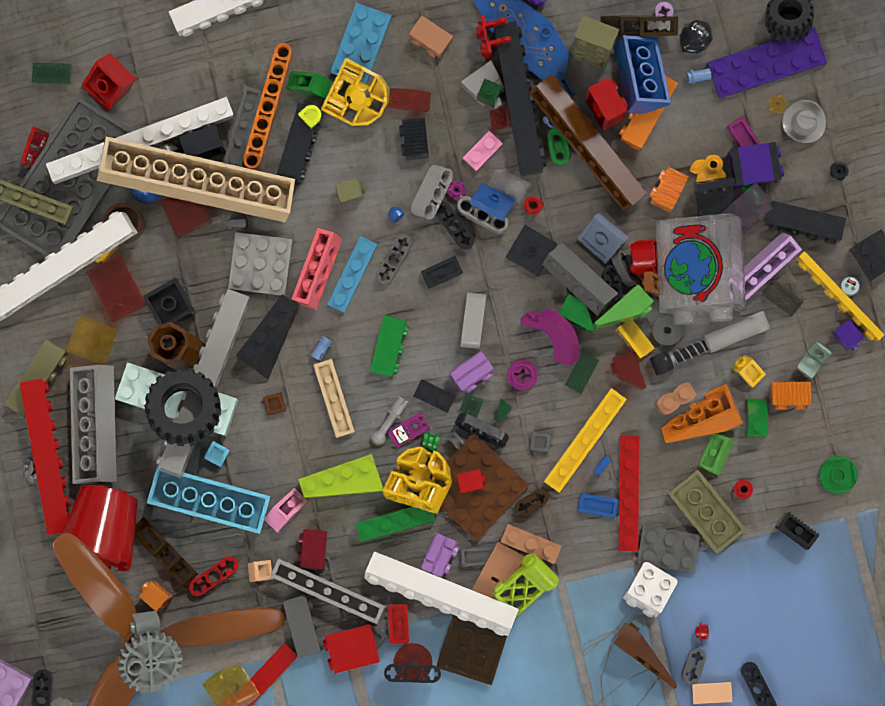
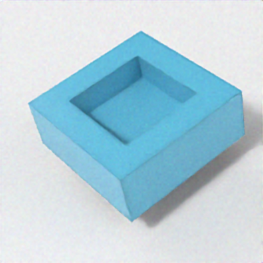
M213 441L204 458L222 467L230 450Z

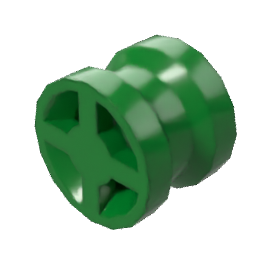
M425 431L422 447L432 452L437 451L441 434L432 435L430 432Z

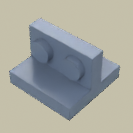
M597 213L577 240L606 264L629 237L601 213Z

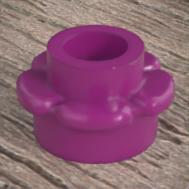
M453 181L450 183L447 192L450 197L459 200L466 194V188L461 181Z

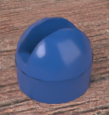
M392 207L388 211V216L393 223L399 221L405 214L399 207Z

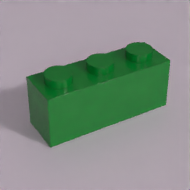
M383 316L370 369L371 373L393 378L394 374H398L400 363H397L398 355L402 356L405 345L401 343L403 337H407L409 330L406 320Z

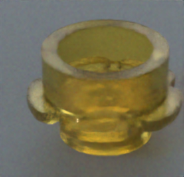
M780 94L769 99V108L773 112L781 113L787 107V100Z

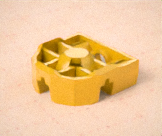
M345 58L321 110L351 126L369 125L383 115L389 102V87L378 73ZM366 72L375 76L370 86L362 82ZM344 81H347L351 84L346 89L344 97L338 93L340 92L344 84ZM367 89L370 92V98L366 97L365 91ZM374 99L383 103L380 112L371 108V103ZM349 107L358 111L353 122L344 118Z
M423 447L407 449L398 456L397 472L391 471L384 486L383 495L386 499L438 514L452 484L450 467L437 451L431 454V452H428ZM427 459H430L428 467H426L425 463ZM403 471H409L410 476L402 474ZM436 479L444 481L445 487L443 486L442 488L439 484H435ZM408 488L415 492H420L419 497L414 493L407 492Z

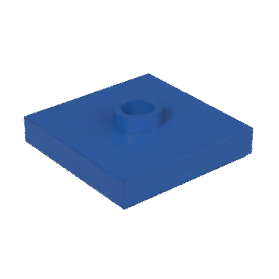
M482 183L469 203L503 221L516 200Z

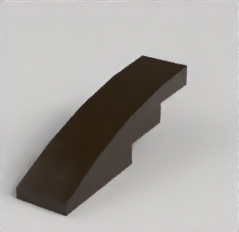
M600 16V22L619 29L618 35L678 36V16Z
M144 517L136 524L135 537L185 588L198 573Z

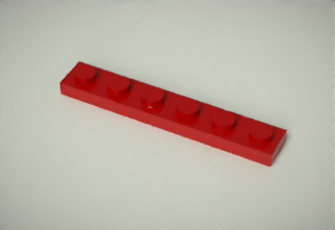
M620 435L618 551H638L640 436Z

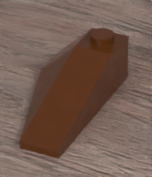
M632 622L629 625L624 623L611 642L672 688L676 689L677 684L647 641L639 633L640 628Z

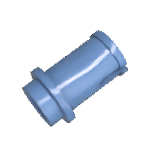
M690 69L689 72H686L687 82L693 85L695 82L711 80L710 69L696 71Z
M324 336L321 339L318 338L319 342L311 354L312 357L319 361H322L329 346H332L330 345L332 341Z

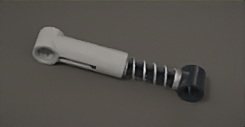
M761 311L744 320L704 335L702 341L697 340L695 344L690 343L688 347L683 346L682 349H676L675 352L668 353L665 351L650 357L649 360L656 376L673 370L674 366L678 365L681 361L686 362V359H693L694 356H700L703 352H716L771 328L764 311Z

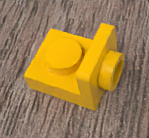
M746 355L738 358L732 367L752 388L766 375L759 365Z

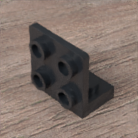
M729 176L693 183L699 220L729 216L737 213L733 186H735L734 177Z

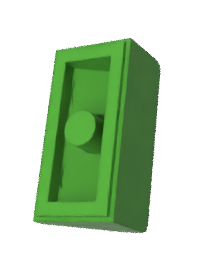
M718 433L712 434L698 467L719 476L734 441Z

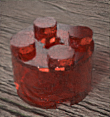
M414 642L401 646L396 652L393 662L394 664H409L410 661L408 659L411 657L412 659L417 658V664L420 665L433 664L430 651L424 645ZM401 667V671H396L397 675H401V679H405V667ZM409 668L407 670L408 678H417L418 670L416 668ZM420 668V680H423L424 676H428L430 672H424L425 668Z

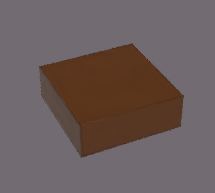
M282 392L263 397L268 416L287 411Z

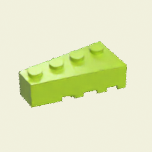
M372 454L298 479L304 498L383 492L384 489Z

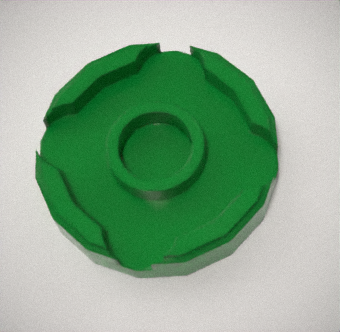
M834 456L827 459L819 469L821 486L832 494L849 492L857 482L858 472L855 465L843 456Z

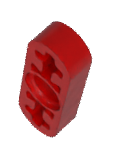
M226 557L195 578L189 585L191 594L202 596L234 574L239 569L238 560L235 557ZM227 560H229L230 562L234 561V569L225 570L224 572L227 575L223 576V573L218 568V566L221 565V568H224L225 566H227ZM211 571L219 573L220 578L218 581H210L209 573ZM205 576L207 583L211 586L207 587V584L201 587L202 592L194 591V584L196 582L198 584L204 582L202 577Z

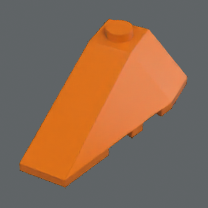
M727 384L707 392L704 395L705 398L698 404L694 402L690 405V410L684 414H678L661 427L665 442L670 443L725 432L743 424L739 409Z

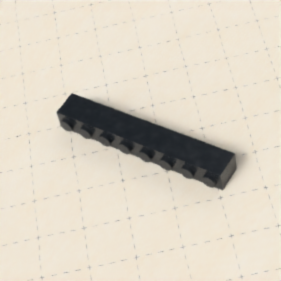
M516 21L508 22L494 27L495 39L511 36V42L498 45L497 51L520 177L543 173L546 161L545 156L540 154V149L543 148L541 137H537L536 130H539L538 118L534 119L533 112L536 111L535 101L530 99V94L528 93L532 90L531 81L527 82L526 75L529 74L528 64L523 61V56H526L525 47L520 45L519 38H522L521 26L517 27Z

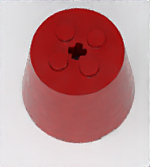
M104 485L81 486L61 534L70 533L77 537L109 569L114 567L118 568L117 571L130 572L133 559L138 499L127 494L126 491L109 489Z

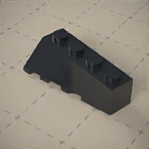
M282 294L236 355L268 380L298 312V305Z

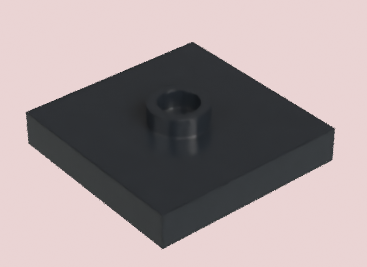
M525 224L505 258L538 277L544 268L542 264L547 255L558 244Z

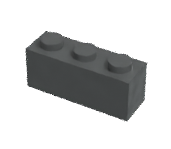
M303 595L283 601L298 658L321 652V647H324L321 635L317 636L316 628H319L316 616L312 617L311 609H314L311 598Z

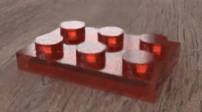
M120 254L86 272L113 323L147 305Z

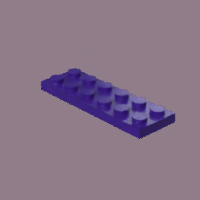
M815 27L810 29V33L805 35L803 40L799 38L798 42L795 43L793 41L786 43L785 40L780 42L777 39L707 62L719 99L827 64Z

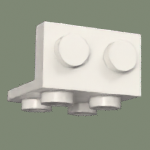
M645 562L632 585L625 592L623 599L626 600L628 605L643 610V613L648 617L656 618L662 612L677 585V579L649 562Z

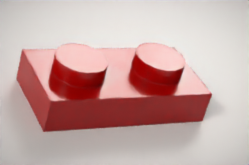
M407 604L388 605L390 644L409 643Z

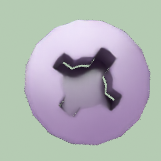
M661 2L655 7L653 15L673 16V7L667 2Z

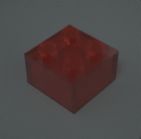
M172 197L160 201L178 239L213 223L204 204Z

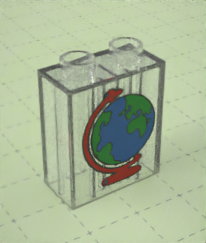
M727 213L656 221L660 313L673 316V324L687 325L697 323L696 314L710 313V321L724 322L733 320V311L746 310L742 218Z

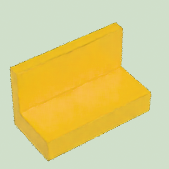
M634 320L625 322L616 329L638 360L655 349Z

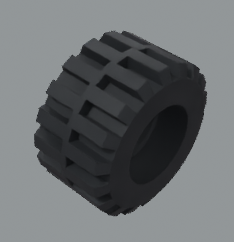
M810 0L769 1L765 17L767 32L771 33V37L774 39L777 37L780 42L785 40L786 43H790V41L795 43L798 42L799 38L803 40L805 35L810 33V29L813 26V3H810ZM790 13L796 15L798 18L794 20H786L782 18L781 15Z

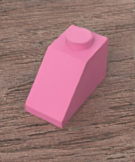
M294 488L272 508L264 520L278 533L301 510L308 500Z

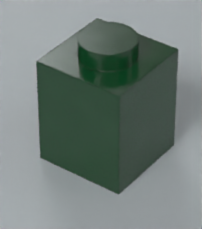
M484 78L477 95V101L495 107L502 91V85Z

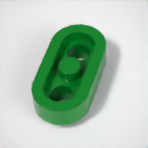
M555 127L548 132L547 136L550 158L555 165L562 166L569 160V147L566 139ZM553 136H560V140L555 141L553 139ZM559 153L563 155V159L561 160L557 159L556 155Z

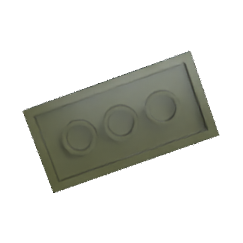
M696 470L668 493L715 554H718L747 530L699 470Z

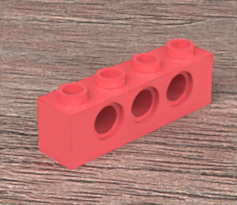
M317 228L292 296V300L301 306L315 310L318 308L343 240L334 232Z

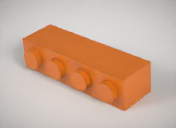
M666 77L671 97L678 83ZM665 107L645 114L631 113L628 117L631 119L629 125L624 124L619 133L622 136L620 141L640 152Z

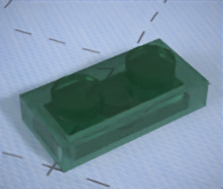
M33 63L32 82L71 84L72 65L64 63Z

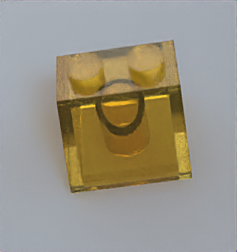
M79 315L66 352L101 365H106L118 330Z
M240 664L219 671L202 683L216 706H247L260 696V693Z

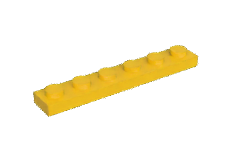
M805 251L796 259L798 266L803 271L807 270L812 275L811 279L817 285L820 284L825 289L824 293L830 299L834 298L838 302V308L844 313L847 312L852 317L851 321L857 327L861 326L865 331L864 335L869 340L877 342L884 336L878 327Z
M612 388L609 390L544 480L547 485L560 493L627 400Z

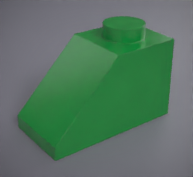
M291 71L286 89L310 97L326 99L332 81L313 72Z
M568 294L559 314L569 323L591 334L594 327L587 306L574 294Z
M747 398L745 437L765 438L768 436L766 399Z

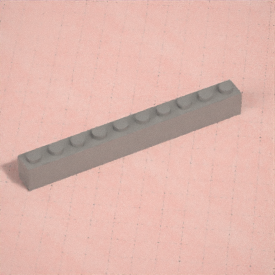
M229 289L226 295L222 294L219 302L221 308L219 312L216 311L212 320L214 322L213 328L208 330L205 338L208 341L206 346H202L199 352V357L201 358L199 364H195L193 368L195 373L200 371L206 378H209L216 388L250 304L249 296ZM185 391L187 393L185 400L181 399L178 406L179 415L177 418L174 417L172 422L183 424L196 419L202 409L200 398L192 392ZM165 440V451L163 454L160 453L157 460L159 471L182 479L195 445L190 446L189 443L184 444V446H178L177 443L171 445Z

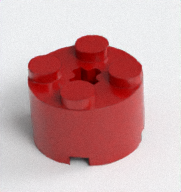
M661 238L636 240L630 244V253L633 261L630 265L632 274H636L639 278H644V272H654L660 276L665 275L662 272L667 252L666 248H662L660 244L664 243Z

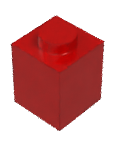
M479 469L457 474L461 494L484 489L483 484H487L484 472L480 473Z

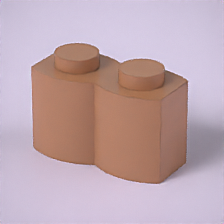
M683 383L675 388L672 393H667L656 401L655 406L661 416L669 415L679 406L693 400L696 392L690 383Z

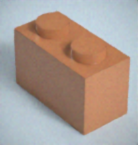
M423 16L420 17L409 33L410 42L418 48L420 46L425 48L426 53L433 58L437 56L441 59L453 42L452 35Z

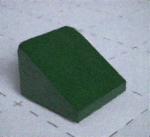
M502 398L500 399L497 416L498 423L512 409Z

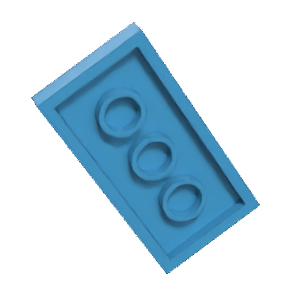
M356 3L330 74L338 75L345 58L372 71L392 15ZM366 72L362 80L366 85L370 77L369 73Z

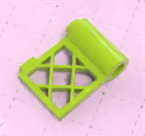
M531 553L524 556L521 567L505 582L501 581L493 588V595L500 602L513 606L514 601L522 600L516 615L518 617L545 591L553 590L559 583V577L536 554ZM521 575H524V583L516 584V580ZM529 587L537 588L533 594L527 595ZM523 588V595L514 596L515 589ZM511 589L510 596L502 597L500 595L505 590Z

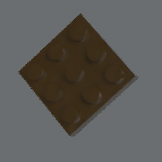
M453 615L437 667L492 685L507 636L498 635L494 630L478 627L474 622L469 620L463 621L456 615Z

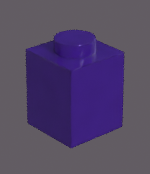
M851 320L846 321L832 332L845 351L850 348L854 351L862 344L860 340L864 338Z

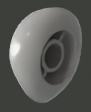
M801 100L793 103L786 110L782 124L786 134L793 140L800 143H811L823 135L826 128V118L822 108L817 103L810 100Z

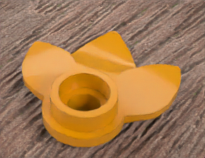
M709 155L705 160H696L689 170L694 174H698L696 182L726 177L725 172L722 170L723 161L718 155ZM711 161L717 162L715 168L710 167Z

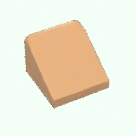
M271 560L248 563L249 581L273 579L270 577L272 574Z

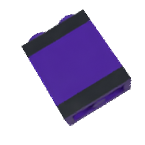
M776 142L730 148L728 151L732 177L735 178L734 189L742 188L743 185L770 181L779 183L782 177H784L783 166L779 165L781 151L780 147L776 146Z

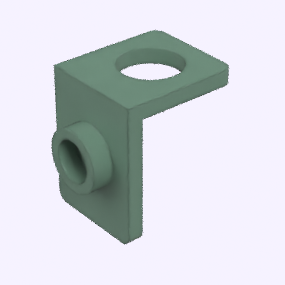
M815 342L806 352L796 369L809 379H812L824 361L831 355V352L820 343ZM815 349L821 350L824 356L818 355Z

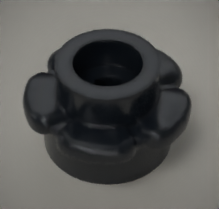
M843 162L834 163L830 167V175L833 179L836 178V180L841 181L845 179V176H848L849 170Z

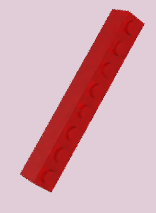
M43 378L19 382L47 535L62 533L69 517L67 507H70L69 496L64 495L63 488H67L65 476L61 477L60 469H63L62 458L57 457L56 450H60L58 438L54 439L53 431H56L55 420L50 419L49 412H53L51 400L47 401L46 393H49L48 382H44Z

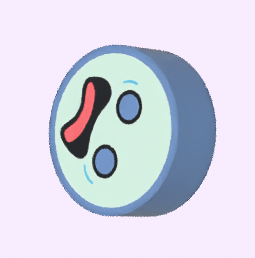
M846 277L840 283V289L847 296H853L859 291V281L854 277Z

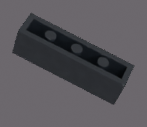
M301 103L297 105L277 172L279 176L295 179V183L299 185L301 180H305L307 169L304 168L306 162L311 160V145L316 143L318 133L315 132L317 126H321L323 115H321V120L311 129L298 116L308 106Z
M771 201L764 225L769 226L768 229L772 231L786 230L789 235L798 236V234L806 235L805 238L817 240L819 238L823 239L827 244L835 245L842 240L847 218Z

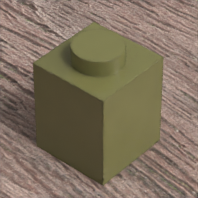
M357 178L335 184L341 205L362 200V194L366 193L363 182L359 183Z

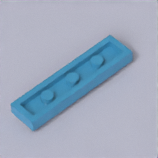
M360 236L330 297L328 306L343 313L346 312L378 244Z

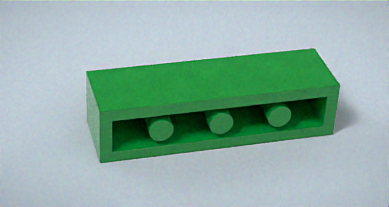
M411 507L355 524L360 542L435 522V518L432 512Z

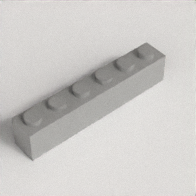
M281 559L277 560L270 576L375 624H378L385 609V605Z

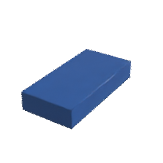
M580 493L577 512L616 519L619 499Z

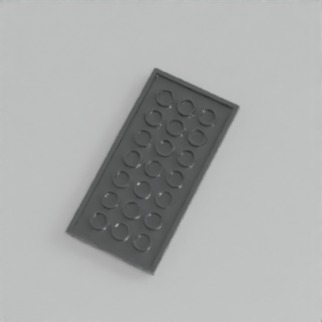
M77 97L19 185L21 188L73 206L74 211L68 225L7 204L0 215V228L44 256H48L51 253L56 254L61 251L63 245L75 242L112 184L96 181L99 168L54 184L46 164L105 142L106 137L117 138L133 131Z

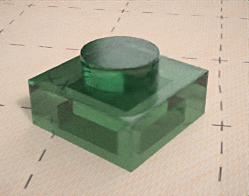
M466 393L459 412L467 413L477 418L484 399Z

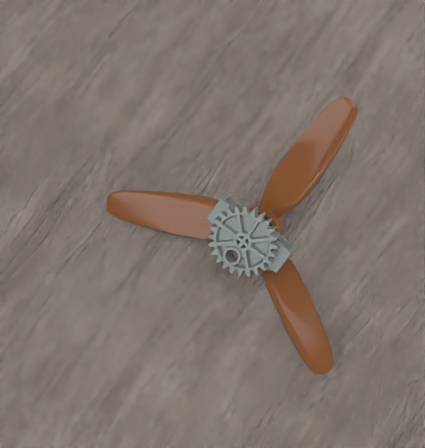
M70 533L60 534L53 541L54 553L69 579L94 613L107 626L119 633L123 649H120L121 654L106 667L100 676L87 706H128L136 691H140L143 694L164 690V685L169 686L168 680L175 681L173 675L180 674L178 668H182L181 661L183 657L180 650L182 647H198L260 636L281 628L285 622V615L280 609L250 608L197 616L179 621L160 630V619L157 612H136L134 602L126 588L82 541Z

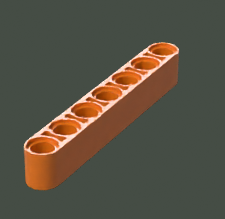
M286 43L278 44L274 50L243 158L244 165L248 169L258 171L263 163L293 58L291 47ZM281 50L289 52L286 57L279 56ZM282 68L284 71L281 75H275L274 70ZM271 86L278 87L276 93H270L268 90ZM266 104L273 105V109L269 112L264 111L263 107ZM260 122L268 123L267 128L264 130L259 129L258 125ZM255 140L263 141L262 146L259 148L253 147V143ZM256 158L258 162L256 165L250 166L248 165V160Z

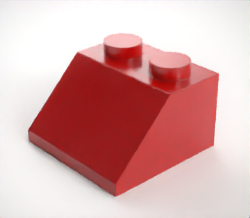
M109 53L96 60L81 86L109 111L130 91L136 78Z

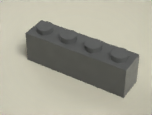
M563 243L551 251L542 264L597 316L611 306L618 295L613 288Z

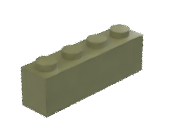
M45 340L4 405L21 416L26 417L19 382L43 378L44 382L47 381L48 384H52L58 375L56 372L59 367H63L66 364L68 353L50 341Z

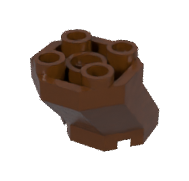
M172 322L155 326L147 339L151 356L174 370L176 368H183V371H187L188 368L193 369L194 365L199 364L201 359L199 352L202 346H206L203 341Z

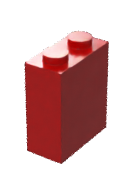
M371 624L325 636L326 640H323L325 652L329 651L330 659H327L330 671L334 670V674L380 662Z

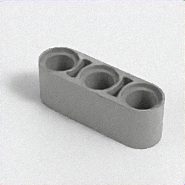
M432 165L429 168L411 206V211L414 215L426 219H432L435 216L452 181L453 172L451 169L438 165Z
M465 196L458 201V212L462 216L496 234H502L507 230L508 219L506 217L503 220L505 226L502 229H498L494 223L499 219L488 214L487 219L481 220L477 214L482 210L471 205V209L468 211L461 208V204L464 202L469 203L471 197Z
M467 292L460 347L480 349L486 301L485 294Z

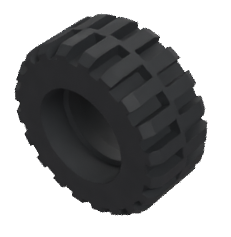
M176 368V372L166 371L165 376H158L156 378L157 382L150 385L149 393H146L145 397L146 417L151 429L161 440L165 439L171 445L177 443L178 446H184V444L189 443L192 446L196 445L195 442L198 440L204 441L206 439L205 436L211 435L214 432V427L218 426L219 416L221 415V402L217 388L214 387L213 382L206 378L200 371L195 373L194 369L190 368L187 371H183V368ZM189 391L196 394L201 400L202 409L196 419L188 423L172 422L165 414L166 401L177 392Z

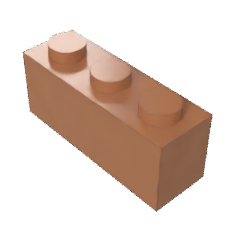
M507 524L500 541L502 544L527 554L534 553L540 559L555 564L562 547Z

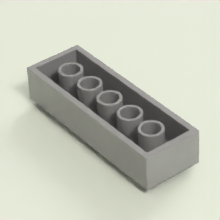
M90 365L70 368L73 484L117 482L114 366Z

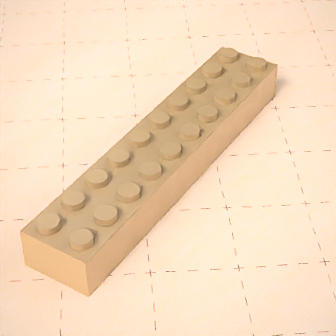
M110 137L105 138L96 180L280 222H286L290 214L295 179Z

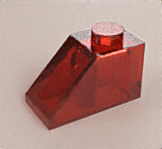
M635 351L611 359L612 363L609 365L612 374H616L618 379L639 390L646 389Z

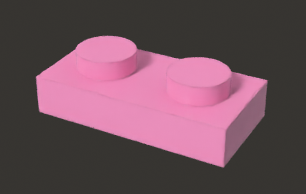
M488 131L463 157V160L477 172L503 143Z

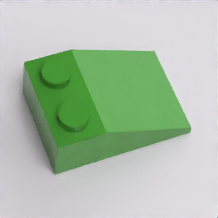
M638 284L599 318L593 327L595 330L632 321L640 316L644 318L651 312V305L654 301Z

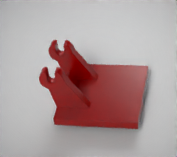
M480 16V20L477 22L476 33L477 37L481 38L480 53L481 56H485V61L490 60L492 47L511 42V36L489 41L487 29L506 24L507 18L486 22L485 16Z

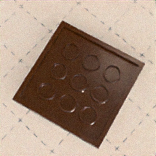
M473 433L465 441V445H461L460 450H457L446 461L450 467L452 484L440 508L475 541H478L530 485ZM478 469L480 473L484 472L487 483L483 484L484 489L461 494L457 474ZM437 479L435 481V484H439L442 488L446 485L444 481Z

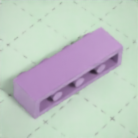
M782 232L726 284L738 298L746 301L802 249L791 235Z

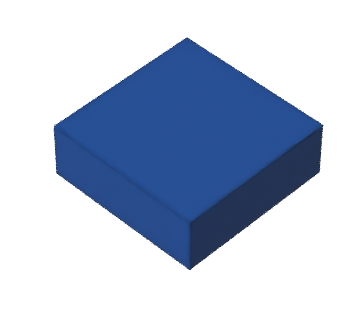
M604 456L593 472L599 476L611 462V459Z

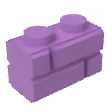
M480 351L449 374L462 393L464 391L469 393L477 387V382L480 380L485 382L491 378L494 368L482 351Z
M436 533L421 565V569L441 578L443 574L447 576L451 567L448 562L451 557L455 558L459 549L456 546L457 542Z

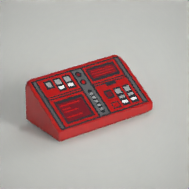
M35 126L31 128L21 158V162L28 167L33 166L46 146L49 137L47 132Z

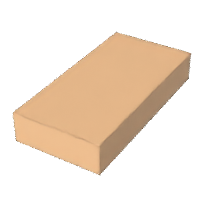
M731 682L692 684L693 704L732 702Z

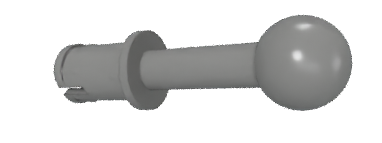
M399 395L391 409L387 410L390 413L380 430L371 435L373 445L382 446L385 443V434L396 417L401 418V413L409 403L407 399H403Z

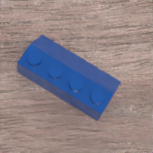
M623 35L614 46V52L624 99L628 105V108H626L627 113L645 114L670 105L671 100L657 38Z

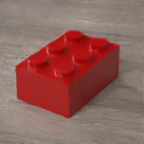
M609 77L589 87L585 97V101L602 132L622 123L627 112L626 108H628L623 97L620 98L617 93L619 89L615 81H611Z

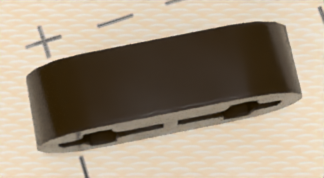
M544 490L532 492L515 504V513L520 517L530 515L547 504L548 494ZM536 493L545 496L542 504L540 502L532 503V500L536 498ZM530 502L531 506L526 509L527 513L524 514L523 511H518L520 503L526 505Z

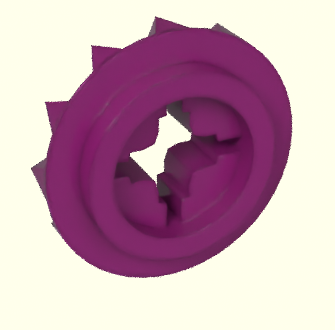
M528 360L515 361L508 369V381L518 390H528L537 382V368ZM524 367L525 373L531 375V377H525L523 383H521V378L514 374L521 373Z

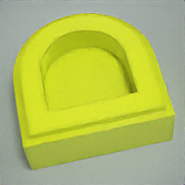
M309 105L298 116L312 129L321 120V111L317 106Z

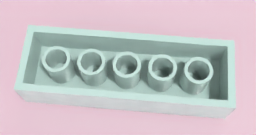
M127 362L115 399L145 409L146 393H149L150 385L157 382L156 378L161 375L163 377L165 375ZM185 391L173 394L166 401L165 414L167 417L172 419L178 417L180 412L178 411V406L181 399L185 400L187 394ZM218 392L221 402V415L219 416L218 426L214 427V433L227 437L239 400Z

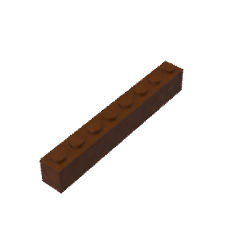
M552 74L528 92L623 211L632 207L647 194L643 186L635 179L631 171L622 163L619 156L614 153L607 141L602 138L595 126L590 123L583 111L578 108L571 96L566 93Z

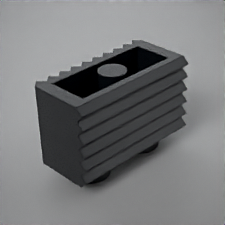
M425 118L402 120L403 125L399 126L400 137H404L405 143L401 144L402 156L406 155V160L429 158Z
M791 512L784 513L775 525V528L805 550H809L819 537V533L813 531V528L810 529V526L803 524V521L800 522V519L794 517V514L791 515Z

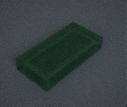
M582 351L565 386L582 394L599 360Z

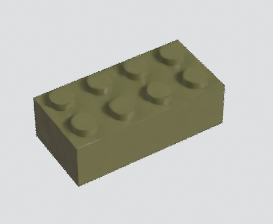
M582 16L574 36L570 54L576 60H587L594 67L606 68L619 29Z

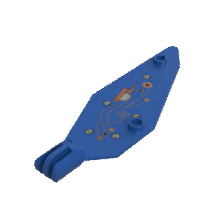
M473 0L481 15L485 16L486 22L500 18H507V23L516 21L517 27L521 26L522 38H519L520 45L525 47L526 56H523V61L528 64L529 71L542 80L552 74L565 91L566 89L562 83L566 84L573 97L576 96L566 77L569 52L550 20L522 0ZM493 27V28H490V31H491V33L493 34V36H494V38H495V35H494V27Z

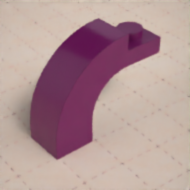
M547 308L542 313L529 311L521 317V325L539 329L550 337L554 346V362L571 366L579 359L580 346L578 337L571 324L562 315Z

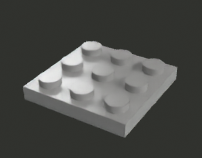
M235 233L228 289L277 296L283 294L286 296L293 240Z

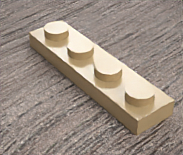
M332 359L313 364L336 438L354 433L355 431Z

